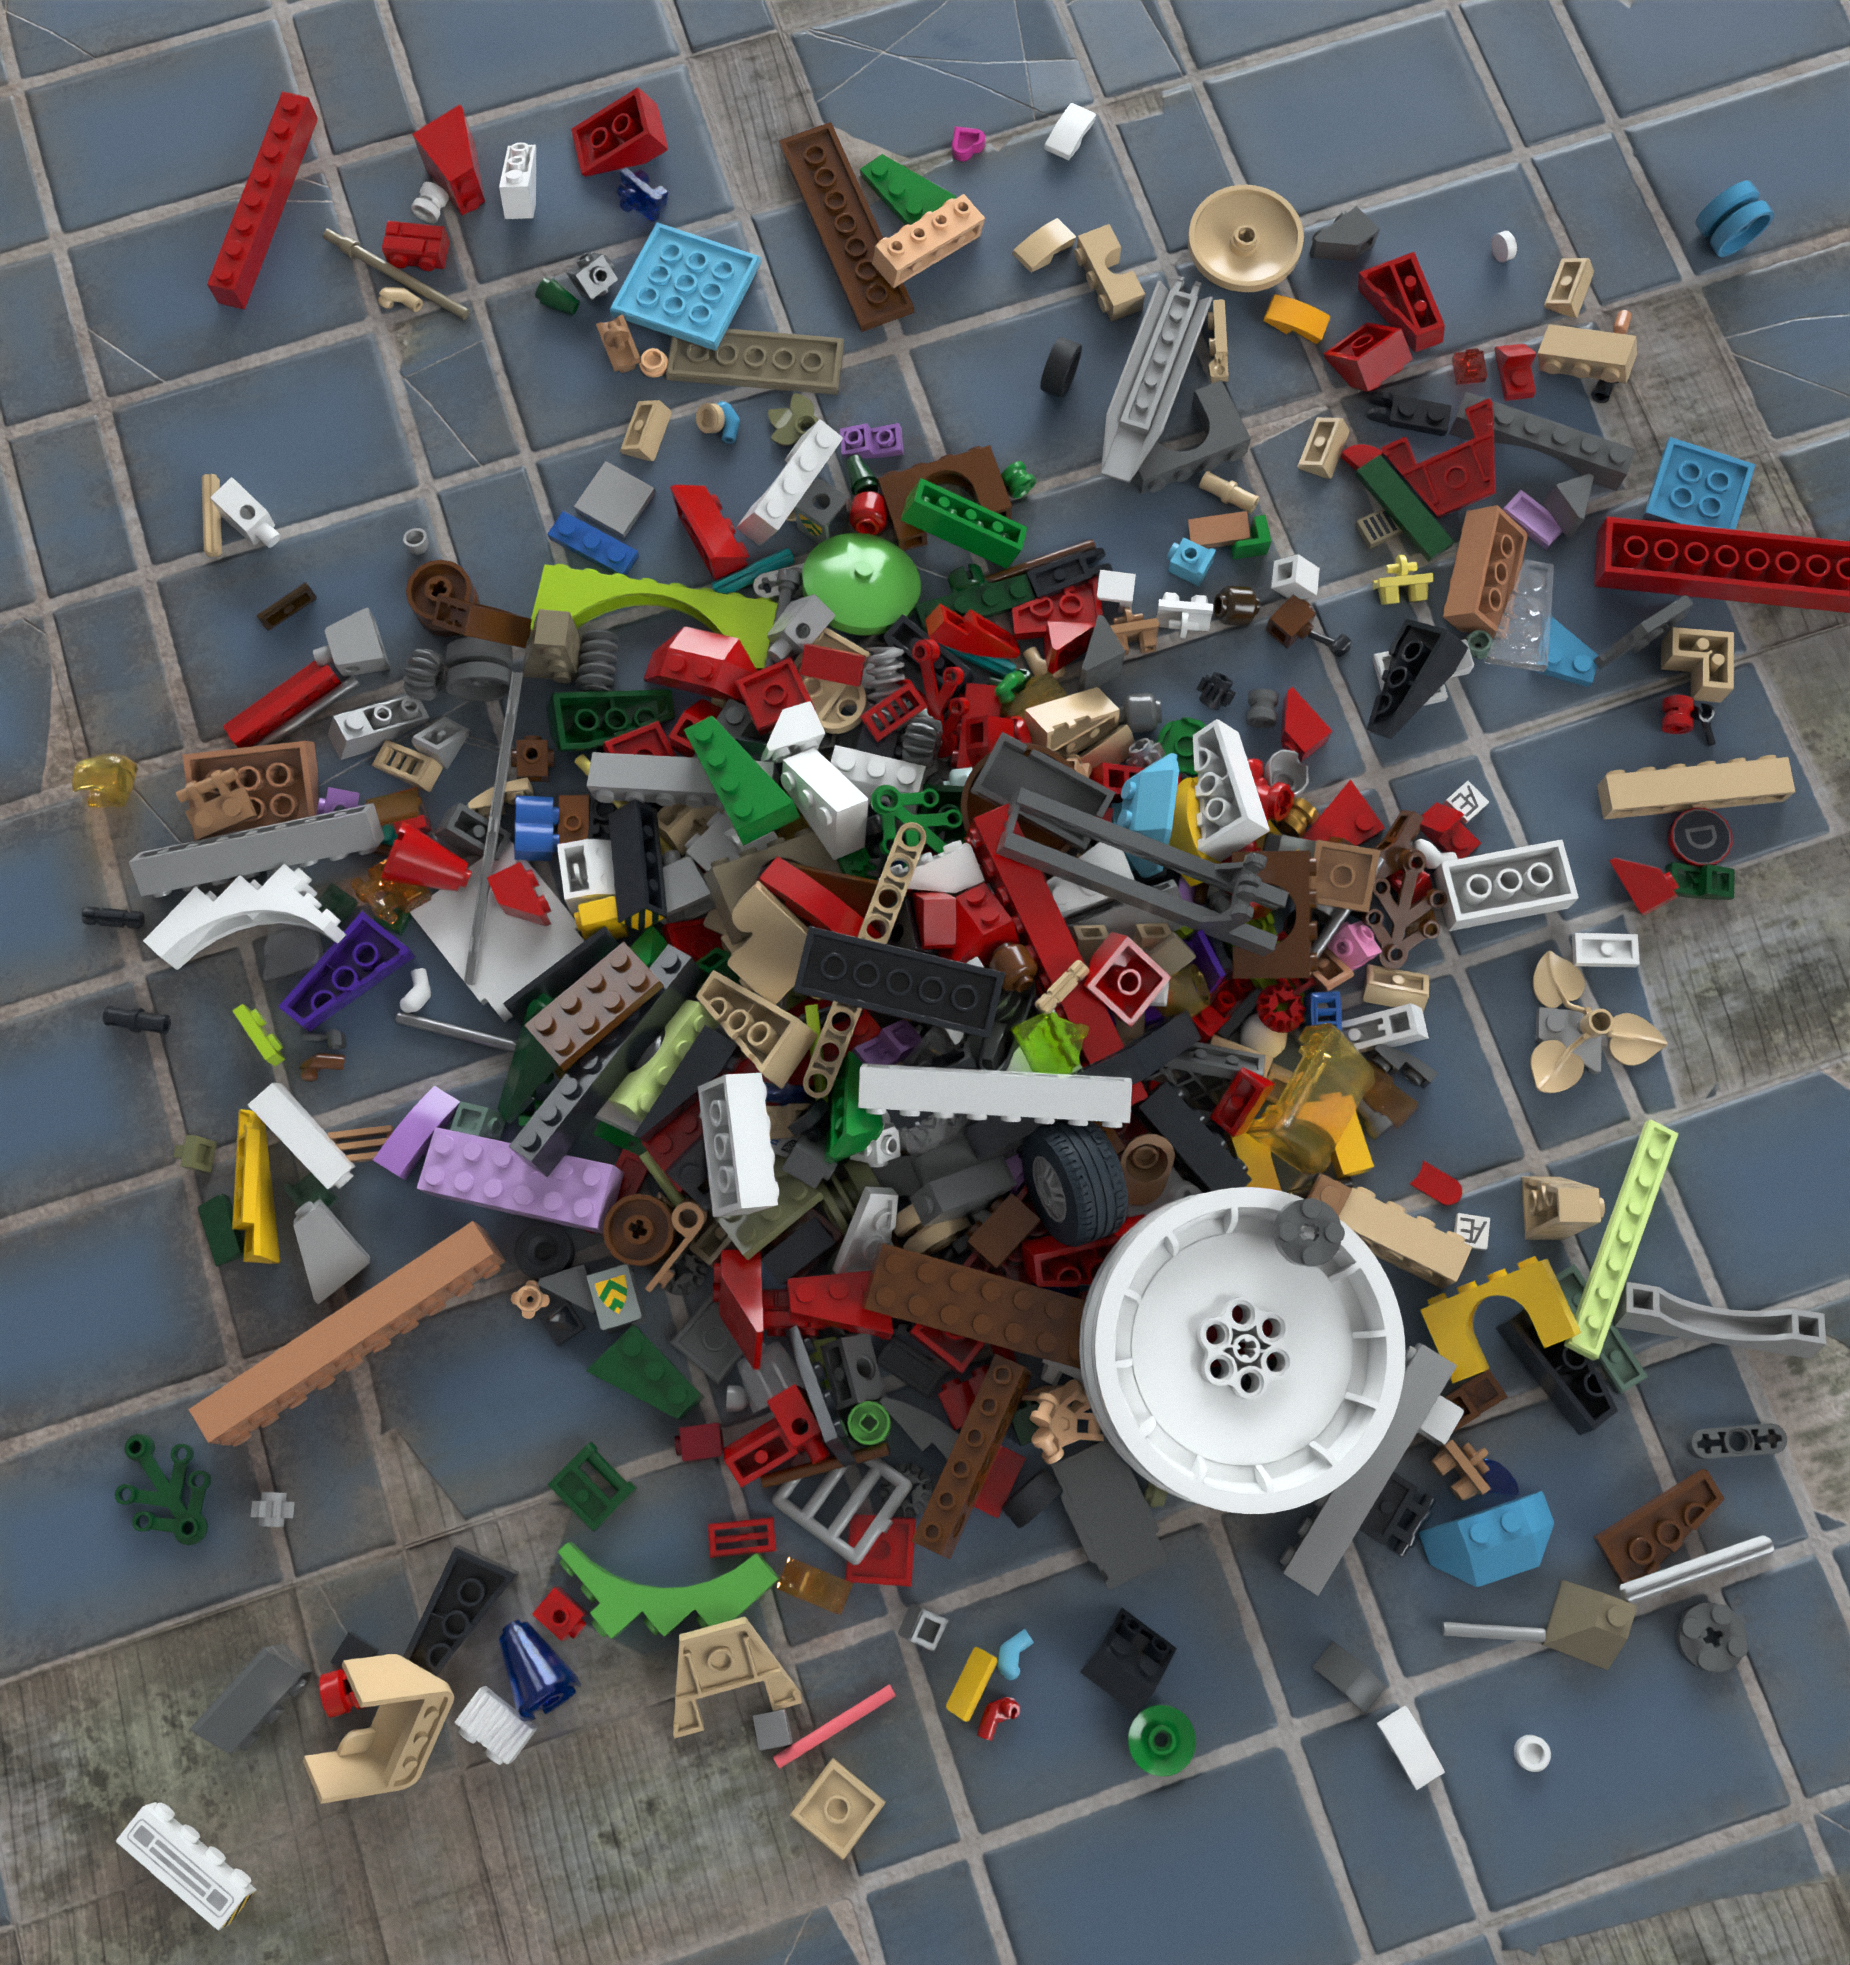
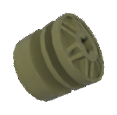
M850 1159L843 1163L846 1174L845 1179L840 1180L835 1172H833L830 1179L834 1185L827 1188L821 1179L817 1186V1189L824 1196L819 1201L832 1225L844 1237L849 1228L846 1222L853 1218L865 1186L881 1187L868 1163Z

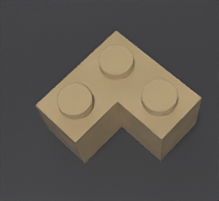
M1673 627L1661 641V670L1691 672V697L1696 701L1721 703L1734 689V632Z

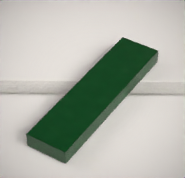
M1378 455L1357 469L1355 476L1428 562L1452 547L1454 541L1381 455Z

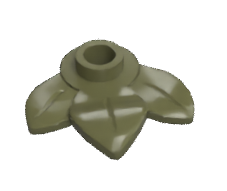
M798 393L793 394L790 408L768 410L770 423L776 429L771 436V440L782 446L797 443L799 438L806 432L802 431L803 428H811L818 421V418L814 416L813 403Z

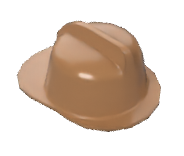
M1147 1132L1146 1134L1135 1136L1125 1146L1120 1165L1127 1185L1129 1204L1138 1206L1150 1204L1159 1198L1164 1191L1175 1158L1173 1146L1166 1138Z

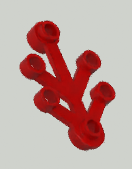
M923 639L917 641L913 646L912 656L920 663L926 696L918 689L917 691L928 706V715L932 716L934 720L941 721L943 730L941 738L942 747L940 746L937 757L945 758L950 756L957 747V737L954 732L962 717L969 712L970 704L964 697L951 699L957 685H960L964 680V673L959 667H948L944 670V684L940 692H938L933 663L939 658L940 648L936 641ZM952 672H954L956 676L954 681L951 678ZM903 679L896 683L897 685L902 686L903 684L905 685L911 680ZM903 693L900 697L904 698L906 695ZM949 702L951 714L944 723L943 712ZM958 702L961 704L960 712L957 709Z

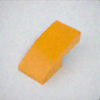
M1275 294L1271 298L1263 321L1286 335L1293 330L1314 344H1317L1322 340L1331 316L1301 301Z

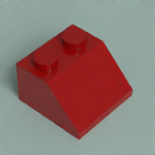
M1366 322L1323 353L1327 362L1351 388L1367 392L1377 389L1382 381L1391 375L1399 373L1404 365L1413 360L1402 329Z

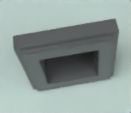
M911 1603L898 1634L913 1643L935 1652L948 1620Z

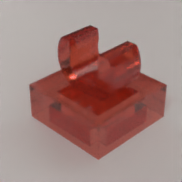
M1479 348L1466 349L1465 352L1454 353L1452 363L1456 385L1486 381L1488 375L1483 350L1479 351Z

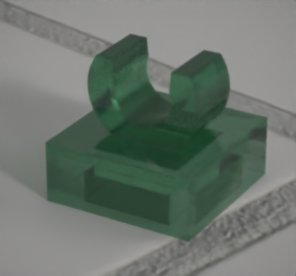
M331 883L318 899V902L322 904L318 910L323 913L328 909L341 921L338 924L340 927L359 902Z

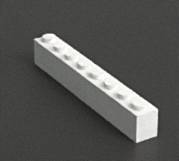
M863 1063L860 1067L858 1108H866V1113L877 1115L886 1114V1109L900 1110V1115L920 1116V1111L933 1112V1117L953 1118L954 1113L967 1114V1119L987 1120V1115L1001 1116V1121L1020 1122L1021 1117H1033L1034 1122L1040 1124H1053L1055 1119H1068V1124L1075 1126H1087L1088 1121H1102V1126L1120 1128L1122 1127V1122L1130 1123L1131 1078Z

